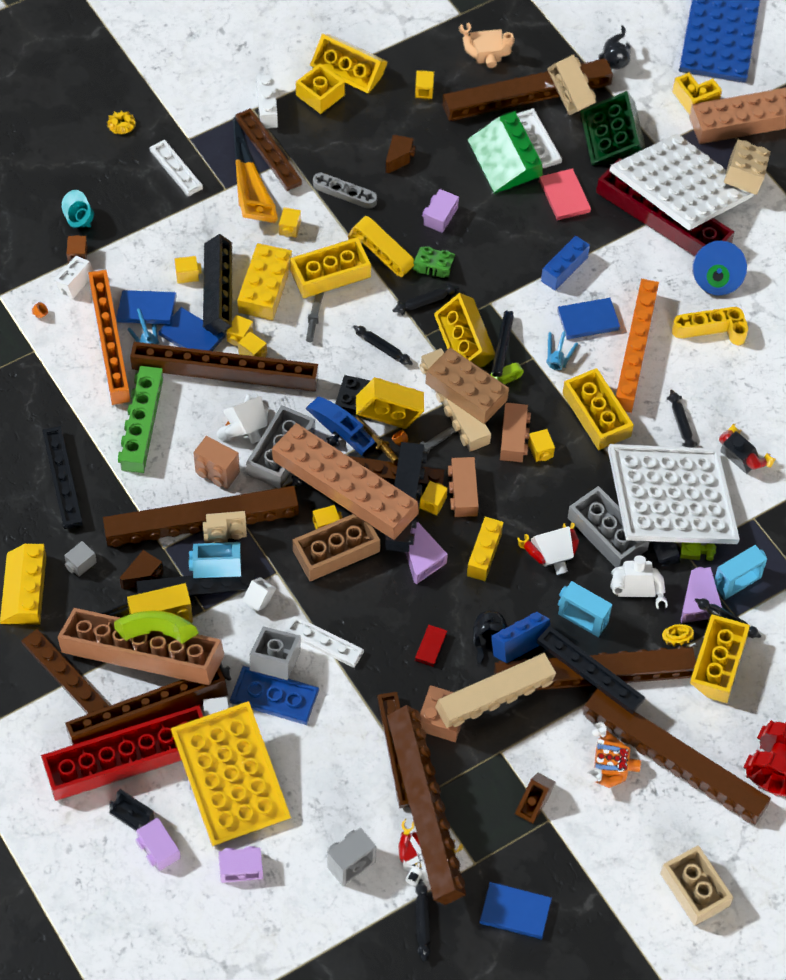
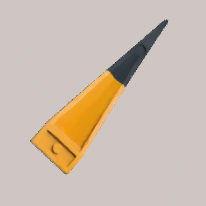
M234 117L233 128L238 204L241 207L242 217L275 223L278 219L275 204L258 174L240 125Z

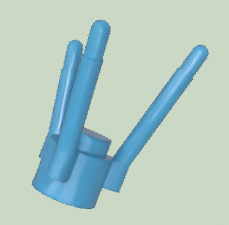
M138 308L137 313L144 333L141 335V339L137 337L131 328H128L129 333L136 342L159 344L156 324H152L153 334L148 332L141 310Z
M565 331L562 332L557 351L553 353L552 333H548V357L546 363L554 370H561L562 367L566 368L567 362L578 346L576 342L566 358L564 357V353L561 350L566 334Z

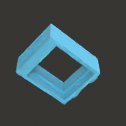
M240 542L193 544V551H189V571H193V578L241 576Z
M754 545L718 567L714 581L717 592L724 600L762 577L767 562L764 551Z
M571 581L568 587L564 586L559 594L561 598L558 602V614L599 638L609 623L613 604Z

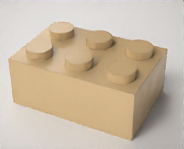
M574 55L547 68L569 115L596 103L595 93L589 88L587 84L588 78L582 73L580 69L581 63Z
M738 139L730 156L723 183L757 195L765 177L771 151L764 147L752 145L748 141Z
M699 845L664 863L662 866L661 876L694 926L730 907L733 896Z

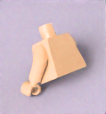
M469 23L466 24L467 30L463 29L462 24L459 27V31L464 34L462 38L465 51L472 58H475L479 64L486 63L488 68H494L497 65L496 62L501 61V57L508 56L512 52L511 47L514 44V38L510 32L504 33L503 38L502 29L470 32L469 35L468 32L471 29Z

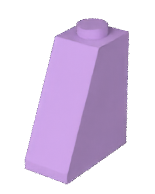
M417 522V528H413L412 531L415 534L414 545H410L409 552H405L413 580L416 584L447 564L448 555L419 522Z
M698 567L691 570L681 623L710 619L711 615L707 610H701L698 607V604L695 602L696 598H705L710 604H716L722 608L711 567Z

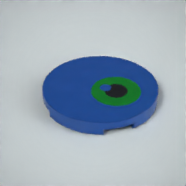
M713 241L703 246L696 253L692 264V273L698 286L705 292L713 295H726L735 291L743 283L747 273V262L743 252L736 245L727 241Z

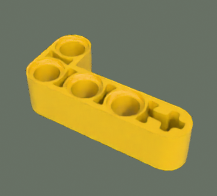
M368 216L363 217L348 234V240L358 237L361 245L364 244L399 277H403L414 266V259Z
M739 307L680 314L675 317L672 327V334L676 338L727 332L729 340L734 345L744 344L748 333V325L744 313Z

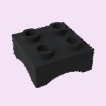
M344 375L335 404L351 415L371 421L372 419L356 415V395L371 380Z

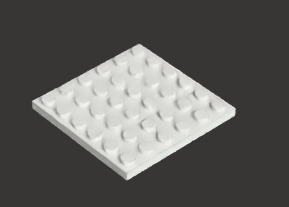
M678 134L612 164L609 170L687 230L699 226L752 198L754 195L723 183L727 170Z
M609 444L608 453L626 540L738 544L740 538L718 449Z

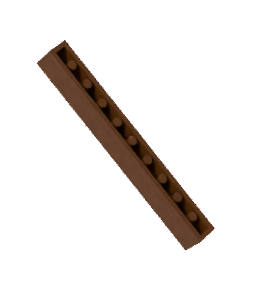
M606 59L581 63L580 69L587 76V84L590 89L612 84L613 72ZM546 71L443 94V108L448 120L452 121L555 98L560 95L549 72Z
M133 342L130 355L132 370H139L140 366L162 368L165 374L316 392L318 382V364L141 342Z
M289 486L103 517L107 547L139 543L145 540H158L169 536L177 537L187 533L195 534L203 531V522H206V514L245 511L246 524L273 521L284 517L292 518L299 515L295 487Z
M686 646L676 649L659 648L651 651L642 649L637 652L620 651L613 654L603 652L598 655H590L626 683L691 678L696 664L694 648H687ZM548 658L556 672L553 683L545 688L540 686L535 690L593 685L559 659ZM529 659L511 661L507 664L503 661L495 663L494 675Z
M599 689L594 692L585 704L583 715H585L587 720L593 723H604L607 731L619 737L623 743L630 744L640 754L652 758L657 765L666 767L674 776L686 780L691 787L705 792L710 799L719 801L727 810L739 814L744 821L756 825L767 809L771 800L769 796L637 712L631 714Z
M406 705L387 715L433 899L446 905L466 895L465 881L460 873V862L454 850L455 843L449 832L450 824L444 813L445 805L441 801L439 794L440 787L436 782L434 775L436 771L430 760L431 752L426 745V734L420 722L421 715L418 710Z

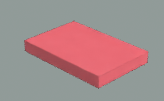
M573 169L539 177L541 186L557 221L591 212L590 205Z

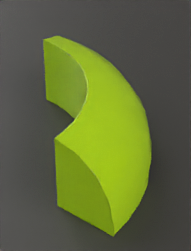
M164 611L137 612L124 616L114 622L115 630L125 641L139 635L149 634L151 631H161L163 635L173 637L183 644L199 634L197 628L188 620Z

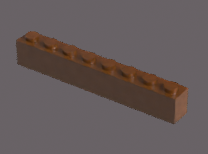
M218 667L210 685L179 680L67 721L65 725L71 744L75 745L188 708L203 705V699L228 696L226 681Z

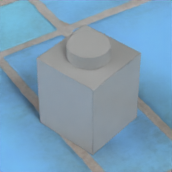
M83 541L64 555L65 567L69 572H74L79 577L97 563L95 553Z

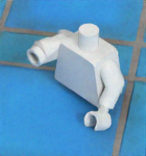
M253 393L252 396L247 394L245 402L223 410L230 424L218 430L217 436L220 440L228 441L235 436L239 437L248 434L251 444L260 441L261 437L258 429L267 426L268 408L263 404L261 396L258 397L257 393Z
M636 556L634 561H625L623 566L616 567L611 571L613 578L610 587L618 597H655L658 594L656 607L659 609L658 603L664 601L667 608V599L663 594L665 593L664 578L658 569L652 567L651 561H646L645 557Z

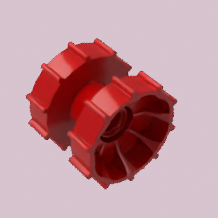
M771 720L769 724L762 726L757 737L760 740V749L764 751L757 749L753 755L749 754L743 768L746 769V778L755 783L759 789L762 788L775 796H786V723Z

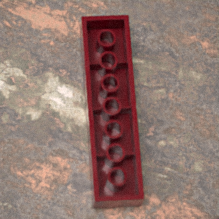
M610 168L598 179L596 193L694 256L699 249L710 242L727 241L732 243L735 231L714 218L691 230H687L609 171Z

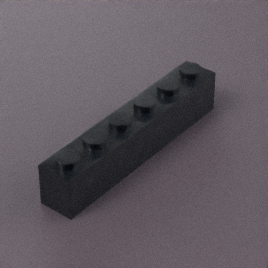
M221 234L204 243L203 328L215 336L232 327V242Z
M401 442L394 486L417 500L418 496H422L423 484H420V480H424L425 468L422 467L423 463H427L428 452H424V444ZM418 501V512L420 509V501ZM415 517L395 540L386 535V550L409 552L410 545H414L415 534L412 531L413 528H417L418 517Z

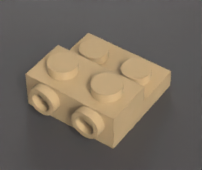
M245 511L206 514V522H203L204 543H225L231 538L241 539L247 537Z

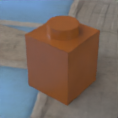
M68 236V264L75 256L87 260L88 246L86 236Z

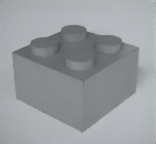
M263 626L250 652V671L288 680L301 652V636Z
M361 827L356 831H350L343 841L332 844L327 851V868L342 886L376 862V845Z

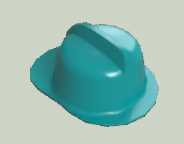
M79 190L68 192L64 196L61 205L67 222L74 228L91 227L94 211L86 196Z

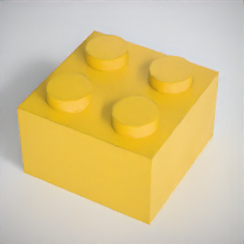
M321 63L296 81V96L320 114L345 95V81Z

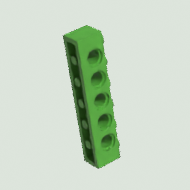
M140 366L139 373L135 374L134 383L136 388H133L131 392V400L133 402L128 406V415L130 416L129 420L125 421L124 430L126 435L122 436L121 447L123 449L122 452L119 451L118 463L121 464L122 471L144 473L163 383L162 368Z

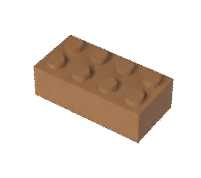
M449 348L426 371L425 384L483 424L508 400L509 387L452 348Z
M352 514L293 539V552L309 581H313L380 552V539L370 524Z

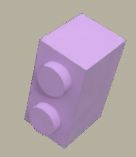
M439 189L438 193L432 196L430 206L426 207L423 211L424 225L443 233L458 209L459 197Z
M158 818L136 830L137 839L135 840L141 850L145 849L148 854L146 856L148 862L152 867L156 866L158 871L181 859L179 849Z
M248 846L238 850L226 848L223 851H219L221 883L263 879L261 847Z

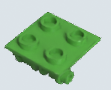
M420 247L413 263V270L426 274L427 270V275H429L431 268H433L432 276H435L437 269V277H449V269L455 254L447 250L439 251L431 247Z

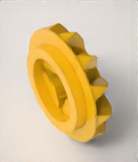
M122 110L120 113L114 112L107 121L108 128L116 134L129 133L135 127L134 116L130 115L128 111L126 113Z
M677 624L666 628L662 633V638L667 645L672 644L673 647L676 645L682 646L684 643L689 644L690 640L694 639V630L690 626Z

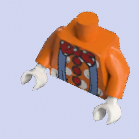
M604 723L594 724L598 729L593 730L592 735L595 737L600 736L597 741L594 768L588 772V774L592 775L589 778V783L596 782L611 788L626 781L628 771L640 772L641 760L629 758L630 748L608 732Z

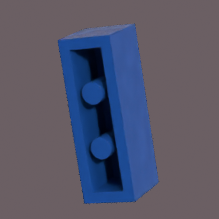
M575 236L542 269L541 282L556 291L588 258L590 245Z
M535 612L492 635L494 657L507 664L540 646L537 644V639L549 626L551 627L550 619Z

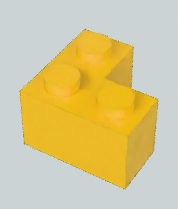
M689 72L675 78L672 92L690 115L692 104L719 100L722 89L714 79L698 84Z

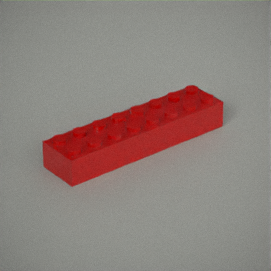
M200 706L188 708L41 755L54 800H61L182 761L171 728L202 718L203 714Z

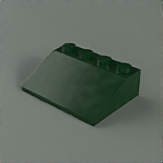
M628 91L580 110L593 166L614 164L619 158L623 160L646 149L636 104Z

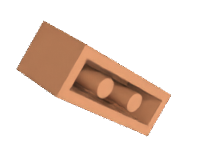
M505 403L500 460L523 462V455H527L528 444H525V439H529V428H526V423L530 424L531 412H527L528 405Z
M452 458L451 465L448 466V477H452V482H449V493H453V498H450V509L454 510L455 517L478 516L479 506L475 458Z

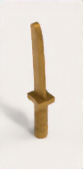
M357 416L356 419L364 425L363 428L377 443L376 449L382 450L391 462L397 465L399 458L389 448L390 443L382 439L380 440L371 428Z

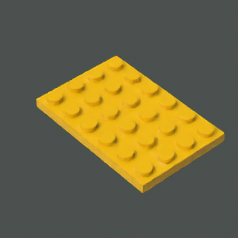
M249 701L171 728L212 847L291 818Z

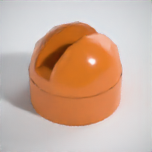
M38 302L32 307V314L36 318H42L48 314V309L44 303Z
M400 430L392 436V440L396 445L401 446V442L408 443V435L404 430Z

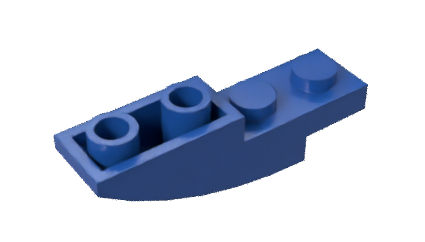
M318 396L306 407V410L332 434L334 432L338 433L361 456L375 444L374 439L362 429L364 425L335 403Z

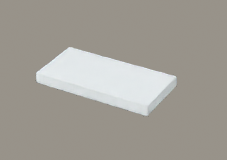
M534 108L517 113L542 162V167L547 168L562 163L561 156Z

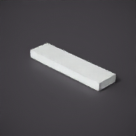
M165 140L150 147L151 153L188 197L203 189L200 181Z
M295 615L285 629V632L300 635L302 643L355 668L364 653V649Z

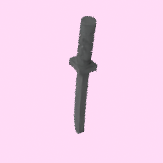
M324 292L315 295L311 314H308L307 342H313L315 327L319 322L318 313Z
M451 426L428 442L424 443L422 441L420 444H424V452L429 454L431 448L456 433V431Z

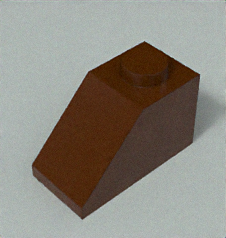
M392 136L386 159V173H391L410 163L411 156H415L416 146H413L414 138Z
M143 550L119 578L121 588H136L137 581L160 579L164 572L162 561Z
M538 772L531 778L515 814L533 824L546 804L556 782Z

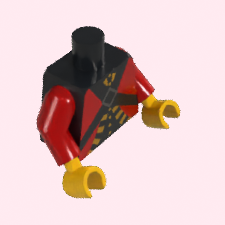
M734 423L727 431L720 435L719 441L722 444L720 452L746 474L752 469L765 466L771 468L776 458L770 456V453H766L764 458H759L756 448L739 434L742 430L736 428Z

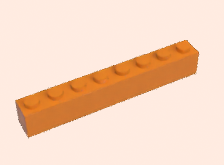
M107 270L88 272L112 405L130 402L129 388Z
M642 278L616 398L625 412L632 413L659 286L657 281Z

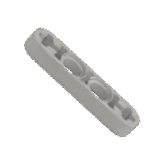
M317 173L313 176V187L318 191L367 209L373 208L377 204V195L373 191L324 173ZM338 185L341 187V189L334 190L332 189V187ZM351 191L357 192V195L350 196L348 193Z

